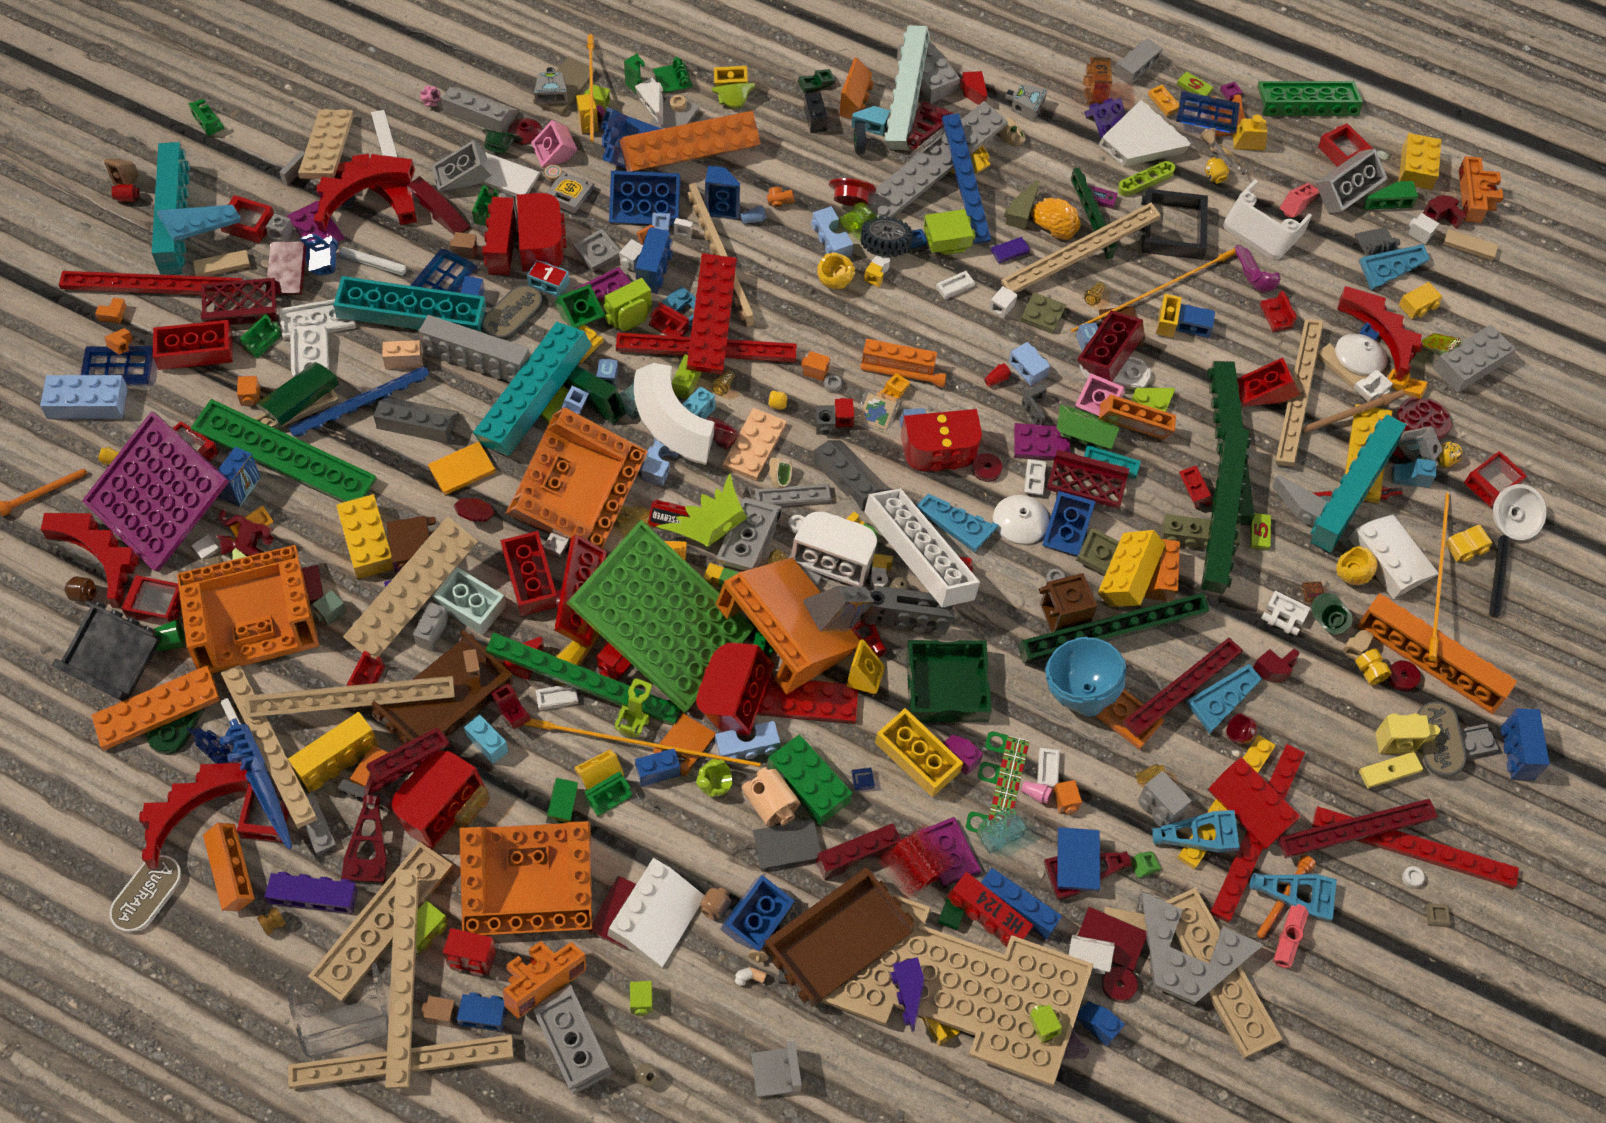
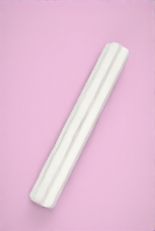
M342 247L339 252L341 257L392 273L404 275L406 272L405 265L347 247Z

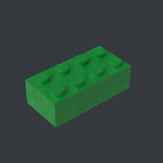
M800 734L768 757V768L776 769L800 801V805L819 826L851 802L852 792Z

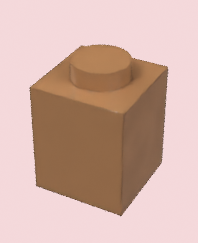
M455 232L454 239L450 240V249L453 250V256L475 259L478 248L476 234Z
M429 996L428 1001L423 1003L421 1015L428 1024L452 1028L457 1005L455 1000Z

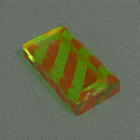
M1432 333L1421 340L1423 347L1450 351L1461 344V340L1458 337Z

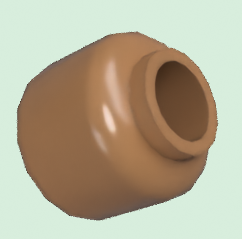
M721 887L719 889L710 888L700 902L701 912L711 920L715 918L721 919L731 906L730 894Z

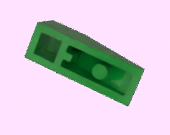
M1414 181L1395 182L1369 195L1363 209L1413 208L1418 198Z

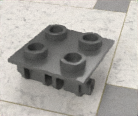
M1386 227L1354 234L1366 256L1398 250L1397 247L1400 245V239L1392 238Z

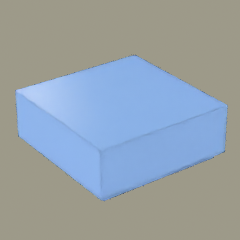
M653 213L652 225L657 229L670 231V214Z

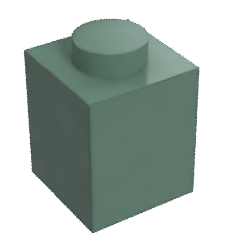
M332 590L313 603L315 612H313L314 616L319 622L324 621L327 626L347 612L342 600Z

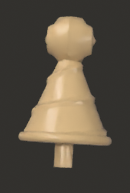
M1206 128L1200 137L1211 145L1210 150L1212 152H1218L1220 148L1218 144H1215L1216 129Z
M765 944L759 952L751 950L748 953L749 958L756 963L765 962L769 959Z

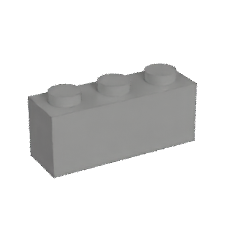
M1148 38L1140 42L1133 51L1127 53L1125 58L1117 62L1115 76L1131 85L1160 60L1163 48Z

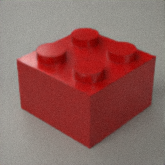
M450 928L443 955L451 970L462 972L463 969L471 971L470 973L475 976H483V974L490 975L497 950L493 937Z

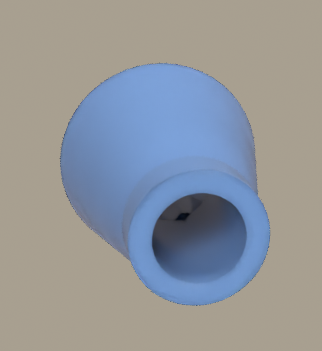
M759 205L740 214L743 224L763 222V220L767 219L764 207H759Z

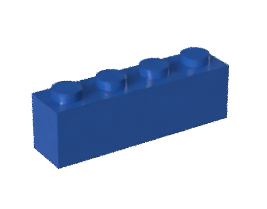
M993 868L989 870L981 881L985 887L1032 923L1033 927L1031 930L1048 940L1059 924L1062 915Z

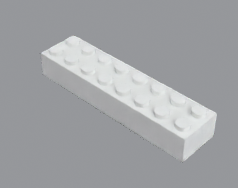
M901 488L868 495L864 513L941 607L975 600L980 581Z

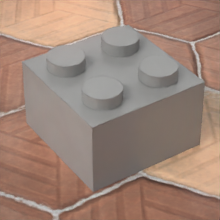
M1164 771L1145 784L1137 800L1141 808L1153 816L1158 826L1178 821L1191 803V799Z

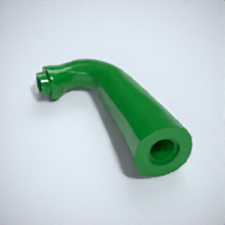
M178 620L154 628L157 630L156 635L162 637L155 651L187 647L185 632Z

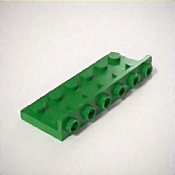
M1258 81L1257 85L1264 105L1263 116H1358L1363 104L1355 81Z

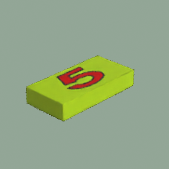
M1187 71L1177 81L1178 86L1202 100H1205L1214 88Z
M1254 513L1255 516L1250 526V548L1269 550L1271 543V515Z

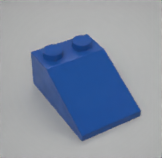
M1059 491L1042 545L1078 556L1091 521L1095 501Z

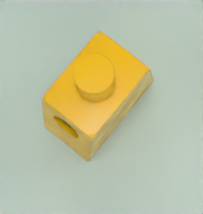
M1256 114L1252 119L1241 120L1232 136L1234 149H1266L1267 125L1266 120L1262 116Z

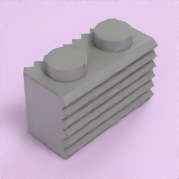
M430 602L425 613H423L424 616H421L422 619H420L418 626H416L417 629H415L413 636L418 647L433 651L449 620L447 608Z

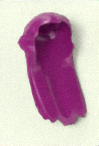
M1239 244L1236 245L1235 252L1242 264L1243 272L1249 284L1261 293L1274 290L1280 283V274L1278 272L1273 274L1265 271L1261 272L1249 249Z

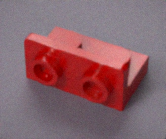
M1280 291L1276 298L1261 300L1260 307L1272 332L1293 328L1297 314L1292 309L1290 300L1284 291Z

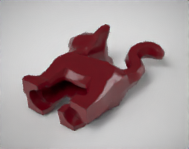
M222 510L219 513V522L225 527H231L236 523H240L236 540L230 536H216L220 539L221 554L227 556L233 553L235 548L245 556L264 553V551L256 547L259 539L263 540L264 544L272 545L274 537L270 533L273 532L274 528L265 524L255 523L241 515H235L230 519H226V510Z

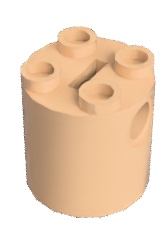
M764 767L757 772L756 778L742 785L743 794L766 826L772 827L779 823L782 826L786 825L794 819L795 815L793 813L800 806V801L776 769L768 770L767 767Z

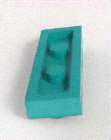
M1088 445L1084 457L1130 468L1128 478L1136 479L1141 463L1139 460Z

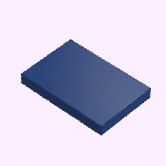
M1058 827L1057 889L1099 892L1100 830Z

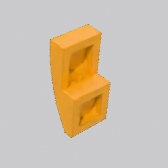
M1392 369L1387 378L1393 383L1391 387L1395 390H1403L1404 394L1420 399L1428 387V382L1410 378V373L1404 375L1402 381L1394 379L1395 369Z
M896 373L886 382L885 388L876 396L896 403L905 393L911 382Z

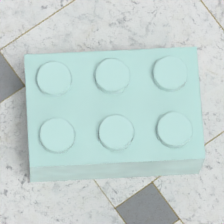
M458 567L455 568L433 595L435 604L447 608L450 616L481 635H484L506 608L503 594Z

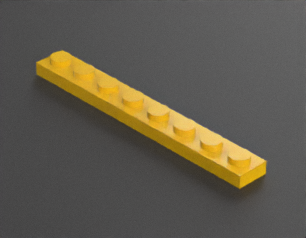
M1258 734L1243 759L1258 773L1276 745ZM1215 799L1207 813L1227 811V809ZM1206 824L1200 826L1197 829L1198 837L1205 840H1214L1216 838L1214 825ZM1184 847L1177 859L1195 870L1207 850Z

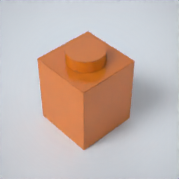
M809 351L808 356L802 360L803 375L824 381L829 370L830 357Z
M257 376L238 377L237 396L241 405L252 406L260 401V383Z
M1076 781L1055 784L1053 795L1059 814H1073L1077 812L1082 801Z

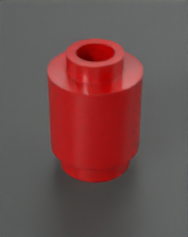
M117 184L112 186V198L118 202H136L137 198L140 197V190L136 188L135 184Z

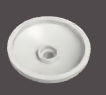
M1348 334L1341 337L1336 344L1335 353L1338 360L1345 368L1355 374L1369 376L1376 370L1383 372L1387 366L1388 359L1383 347L1366 335Z
M1524 484L1511 485L1502 490L1495 500L1493 506L1494 522L1503 535L1509 536L1510 539H1530L1542 529L1545 523V502L1540 493L1531 486Z
M1013 495L998 503L994 510L993 522L998 524L996 531L1006 541L1017 545H1029L1044 537L1049 524V515L1046 508L1038 500L1026 495Z

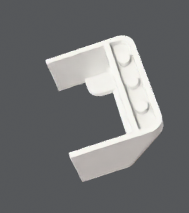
M1254 180L1240 194L1225 218L1223 226L1226 231L1268 258L1279 260L1305 233L1312 215L1308 214L1301 223L1293 219H1286L1280 224L1253 207L1256 203V196L1253 193L1258 182Z

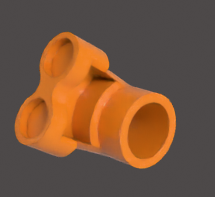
M781 187L769 189L767 200L768 204L772 205V207H780L782 203H795L792 190L783 192Z

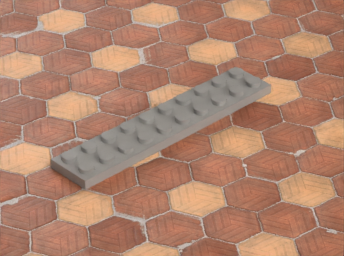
M985 101L961 119L969 154L971 155L1008 125V121ZM946 134L941 135L876 188V192L869 195L868 204L861 207L872 217L879 219V216L884 218L889 216L892 219L954 169Z

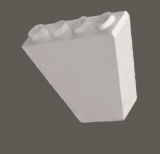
M1140 100L1102 137L1099 146L1120 165L1125 167L1184 154L1191 143L1186 137L1179 134L1173 126L1163 120L1159 114H1156L1148 104Z

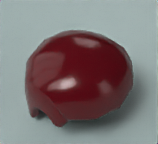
M1238 713L1229 721L1226 734L1233 742L1246 745L1257 735L1258 726L1252 717Z

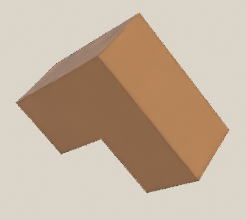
M476 649L463 651L468 679L480 677Z

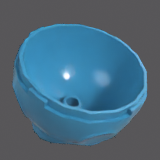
M1080 637L1067 641L1054 651L1045 668L1046 680L1052 695L1062 706L1077 711L1083 716L1091 717L1099 714L1105 707L1118 699L1126 685L1125 659L1110 643L1097 638Z

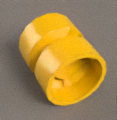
M1371 649L1355 660L1360 671L1365 672L1364 677L1369 685L1378 684L1392 674L1388 665L1382 662L1383 657L1378 649Z

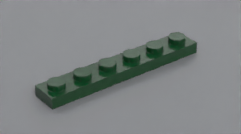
M1080 167L1074 168L1070 180L1095 232L1106 226L1104 215L1098 209V202L1092 196V189L1087 185L1085 174H1082ZM1116 242L1102 248L1106 259L1114 257L1117 250Z

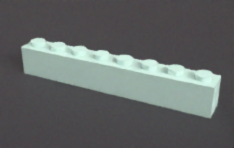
M908 26L907 32H904V46L901 47L902 58L898 62L899 74L896 75V89L893 90L894 101L890 105L891 116L887 120L888 132L885 133L884 137L889 150H909L907 139L911 135L930 37L927 26Z

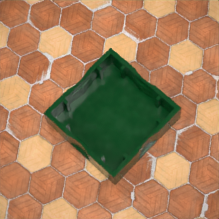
M908 640L906 660L909 712L920 722H989L992 710L990 686L987 679V640H958L954 642Z

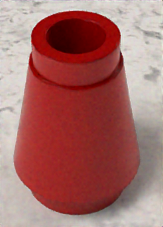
M1005 363L998 364L984 378V382L988 387L994 386L1009 379L1011 371Z

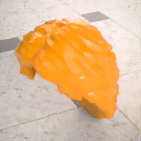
M1044 198V201L1037 202L1031 210L1033 221L1042 228L1051 231L1050 235L1054 239L1069 240L1080 229L1079 212L1067 201L1060 198Z

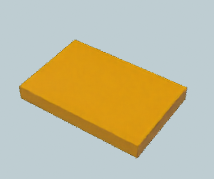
M479 441L428 464V468L444 496L496 473L493 464Z

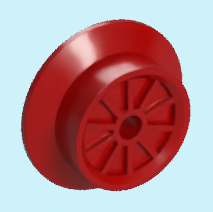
M837 178L829 181V187L835 190L834 201L847 206L867 205L869 195L876 192V187L873 184L858 179Z

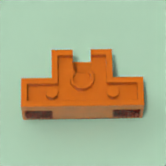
M1465 156L1458 169L1463 212L1467 215L1464 221L1481 223L1487 211H1497L1496 202H1502L1503 190L1498 189L1496 191V185L1501 183L1500 172L1483 171L1482 158Z
M540 941L529 949V955L532 956L530 957V964L526 966L519 956L507 964V970L513 976L508 978L511 984L503 989L504 1006L518 1019L586 971L585 953L574 943L570 942L554 953Z

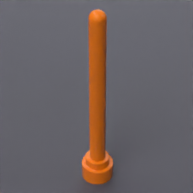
M866 363L860 365V369L864 371L892 376L897 373L904 378L932 382L933 385H937L940 388L945 386L946 374L944 373L935 374L934 376Z
M78 470L9 502L1 500V516L8 515L14 507L86 476L87 470Z
M1301 855L1297 861L1298 869L1294 875L1311 872L1316 865L1315 860L1308 855ZM1288 883L1282 894L1289 896L1290 883ZM1278 900L1258 930L1257 936L1259 938L1266 936L1285 906L1281 901Z

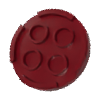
M1410 397L1402 402L1397 412L1398 420L1407 424L1405 431L1432 426L1438 440H1442L1449 434L1452 428L1449 412L1440 403L1430 398L1426 400Z

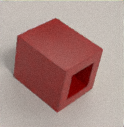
M835 399V427H853V399Z

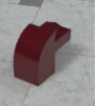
M1448 195L1437 196L1430 200L1423 212L1427 217L1436 222L1445 218L1456 229L1462 225L1467 216L1457 207L1459 200Z
M1294 648L1281 659L1269 649L1257 659L1253 669L1269 682H1283L1289 678L1293 668L1297 665V658L1300 652Z
M510 684L491 693L506 724L511 726L513 730L531 721L528 712L521 705L516 692Z

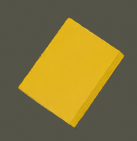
M863 639L859 641L851 665L847 687L875 694L878 691L885 665Z

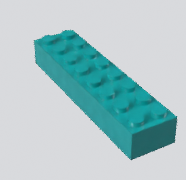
M180 142L158 143L152 256L160 275L182 274L183 267H185L183 253H186V245L184 239L173 241L157 216V210L188 208L186 198H189L187 184L190 183L187 173L190 171V163L186 161V151L182 149Z
M341 276L333 304L336 318L418 330L421 328L426 317L430 315L481 332L486 312L485 296Z
M556 321L473 431V434L482 446L506 456L511 455L592 346L584 331Z
M1387 414L1383 420H1378L1374 427V432L1369 434L1365 446H1362L1359 450L1357 459L1352 461L1348 473H1345L1342 477L1339 488H1335L1330 502L1327 501L1322 510L1323 513L1316 518L1310 533L1313 535L1311 543L1330 553L1332 552L1398 446L1407 424Z

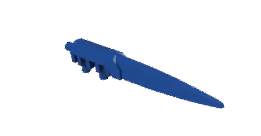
M236 718L229 721L230 727L225 736L220 737L221 745L229 744V746H234L232 749L233 753L228 754L229 762H241V771L248 770L245 775L247 781L250 782L275 831L285 846L291 849L292 843L285 817L272 781L264 766L265 761L248 725L239 724Z

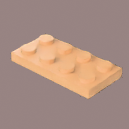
M753 408L740 431L742 436L738 435L723 462V468L757 481L786 427L787 421Z

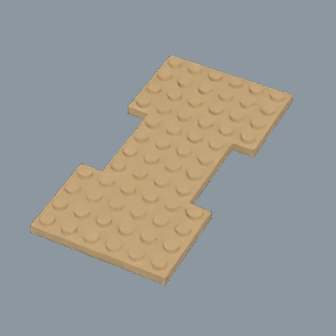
M889 893L891 897L895 896L901 903L900 908L913 917L915 921L914 932L820 1002L887 1026L894 1006L905 1010L904 1005H899L896 995L899 992L897 984L893 985L890 972H893V964L918 957L924 976L919 1016L927 1017L941 1024L974 1035L975 1038L969 1052V1057L1054 1087L1094 964L1012 935L1005 954L925 927L931 907ZM1043 1004L1046 1006L1050 1004L1062 1026L1061 1035L1041 1043L1029 1020L1030 1012L1038 1005Z

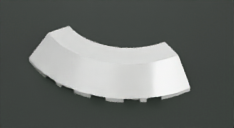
M652 363L637 369L634 378V397L643 424L650 430L651 435L659 443L662 442L671 452L675 451L683 455L685 459L706 465L714 436V422L694 415L679 402L671 385L672 366Z

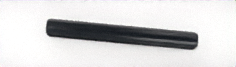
M1501 535L1498 540L1489 610L1490 616L1495 618L1501 615L1510 537Z

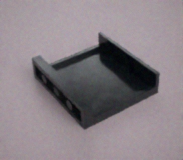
M86 601L85 604L91 606L62 660L55 659L51 666L118 700H127L131 697L162 637L156 635L157 630L147 625L145 628L140 627V622L131 617L128 620L122 618L124 614L115 609H112L111 612L106 610L107 605L99 601H95V603Z

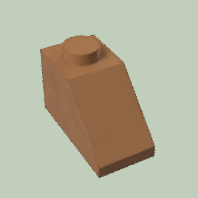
M120 158L104 160L113 185L133 184L139 176L136 165L131 161Z

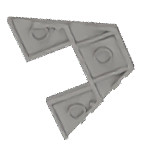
M1145 893L1141 896L1145 915L1144 922L1147 929V943L1151 957L1150 964L1153 971V985L1155 988L1195 1005L1263 946L1260 942L1222 927L1208 964L1169 947L1183 909Z

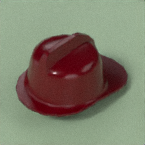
M707 417V420L714 422L713 440L718 446L728 449L730 445L735 443L738 435L742 436L741 433L737 432L728 423L714 417Z

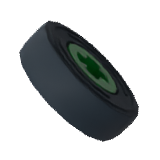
M864 123L855 124L854 148L856 154L865 153L866 130Z

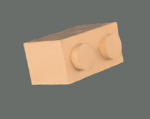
M420 340L383 342L382 357L385 369L422 367L423 352Z

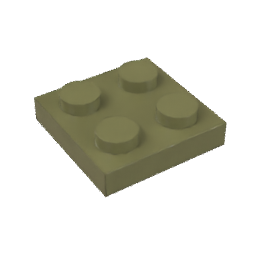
M1034 292L1020 322L1053 334L1065 311L1066 304Z
M1091 527L1076 561L1105 575L1119 541Z

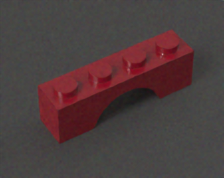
M891 823L817 853L816 863L824 880L844 873L850 866L865 858L888 855L892 851L891 849L894 848L893 846H896V843H899L901 839L894 823Z

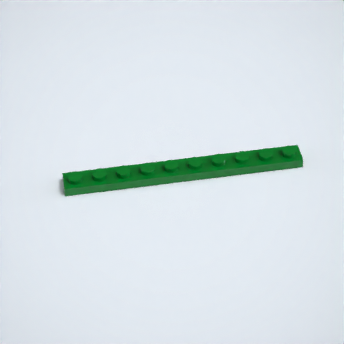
M493 632L485 653L620 706L628 707L629 685ZM637 688L634 689L635 697L639 698L640 695L645 693ZM649 694L647 700L642 702V712L672 726L675 724L680 708L670 701Z

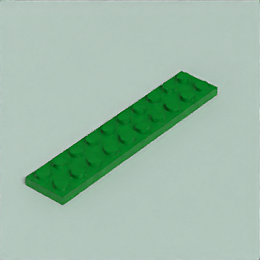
M210 399L191 427V431L201 434L230 450L238 447L252 454L254 461L341 502L365 497L377 479L376 475L213 399Z

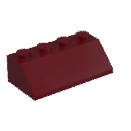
M1111 310L1077 358V362L1089 373L1113 382L1145 335L1143 319Z

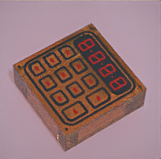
M1322 581L1303 582L1301 585L1305 602H1313L1317 596L1324 594Z

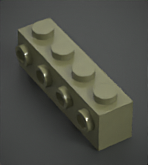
M1165 514L1161 525V539L1180 541V545L1189 548L1198 547L1206 549L1211 520ZM1240 523L1236 524V529H1239L1238 537L1234 540V544L1237 545L1236 551L1240 545Z

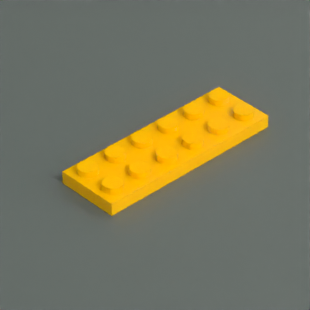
M1374 407L1353 415L1345 467L1346 474L1352 461L1357 459V454L1361 447L1365 446L1369 434L1374 432V427L1378 420H1383L1386 414L1392 417V411ZM1384 468L1363 501L1379 504Z

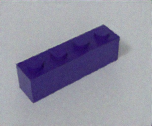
M278 872V874H270L265 899L270 905L353 914L358 888L353 881L348 879L335 881L329 877H320L318 879L306 874L293 876L287 872Z

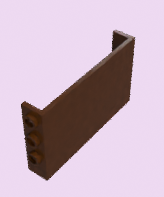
M463 629L461 631V641L412 679L453 676L455 697L381 705L373 701L371 703L372 715L377 721L380 722L382 720L386 724L387 730L391 734L395 733L403 745L439 727L447 739L494 700L491 695L492 692L507 684L511 686L513 684V675L505 668L504 663L499 658L495 659L492 655L485 653L487 647H482L473 634H468ZM476 649L480 677L468 679L463 651Z
M867 867L764 941L767 951L774 958L772 959L773 964L778 970L782 969L786 974L784 977L791 987L795 985L799 991L797 994L804 1004L808 1002L811 1007L815 1006L914 932L915 921L913 917L900 908L901 903L895 896H890L885 883L878 881Z

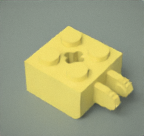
M1396 713L1387 715L1375 732L1379 754L1416 753L1424 742L1435 740V737L1440 734L1441 729L1437 725L1428 724L1427 715L1416 713L1409 715H1399Z

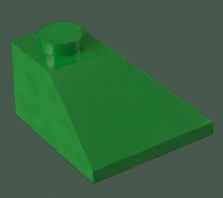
M590 284L560 295L555 301L561 318L568 326L574 328L605 317Z

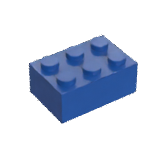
M649 227L635 272L636 280L642 278L651 289V293L657 294L659 287L662 288L663 275L667 274L668 260L671 261L673 250L670 249L673 239H670V231Z
M1516 708L1501 725V734L1504 736L1505 741L1504 752L1507 754L1508 759L1507 771L1510 772L1511 780L1535 781L1550 765L1540 709Z

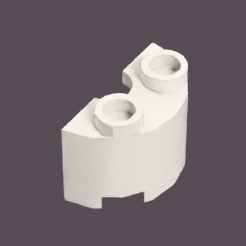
M1376 370L1365 380L1362 379L1355 383L1353 388L1365 401L1370 402L1380 398L1383 394H1390L1389 389L1393 383Z

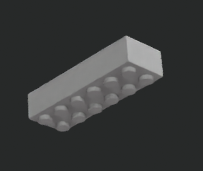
M430 315L426 317L418 331L423 353L426 355L440 358L445 362L458 364L464 368L473 369L478 373L491 375L496 379L511 382L530 357L529 348Z

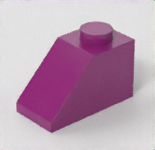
M951 735L943 742L963 762L961 771L966 776L981 763L983 753L968 739Z

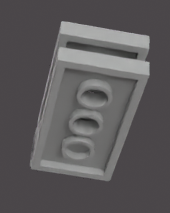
M747 497L742 499L741 507L748 518L727 533L716 558V562L719 563L718 565L738 573L760 567L775 533L776 525L780 521L782 515L781 506Z
M571 984L551 994L533 1008L562 1075L573 1095L613 1074ZM577 1039L574 1044L569 1045L571 1040ZM586 1058L584 1063L578 1064L579 1060Z

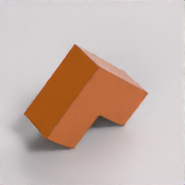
M113 298L110 307L98 305L95 313L98 321L120 324L127 307L126 302L121 298Z
M125 328L104 337L106 346L119 355L129 351L128 344L133 342L131 332Z

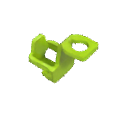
M640 679L633 680L628 690V707L622 706L618 714L619 717L615 722V729L622 736L629 739L639 737L643 727L648 725L649 714L642 712V702L649 697L652 689L651 683ZM639 685L644 686L646 692L640 695L639 698L635 697V687ZM623 718L628 721L627 725L621 724L620 726ZM638 725H640L639 728H638L637 733H634L635 730H636V727H637Z

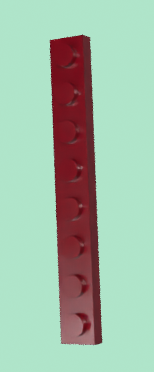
M1228 637L1125 719L1123 725L1138 738L1240 656L1243 649Z
M1429 798L1279 837L1277 841L1286 859L1433 821L1438 818V815Z

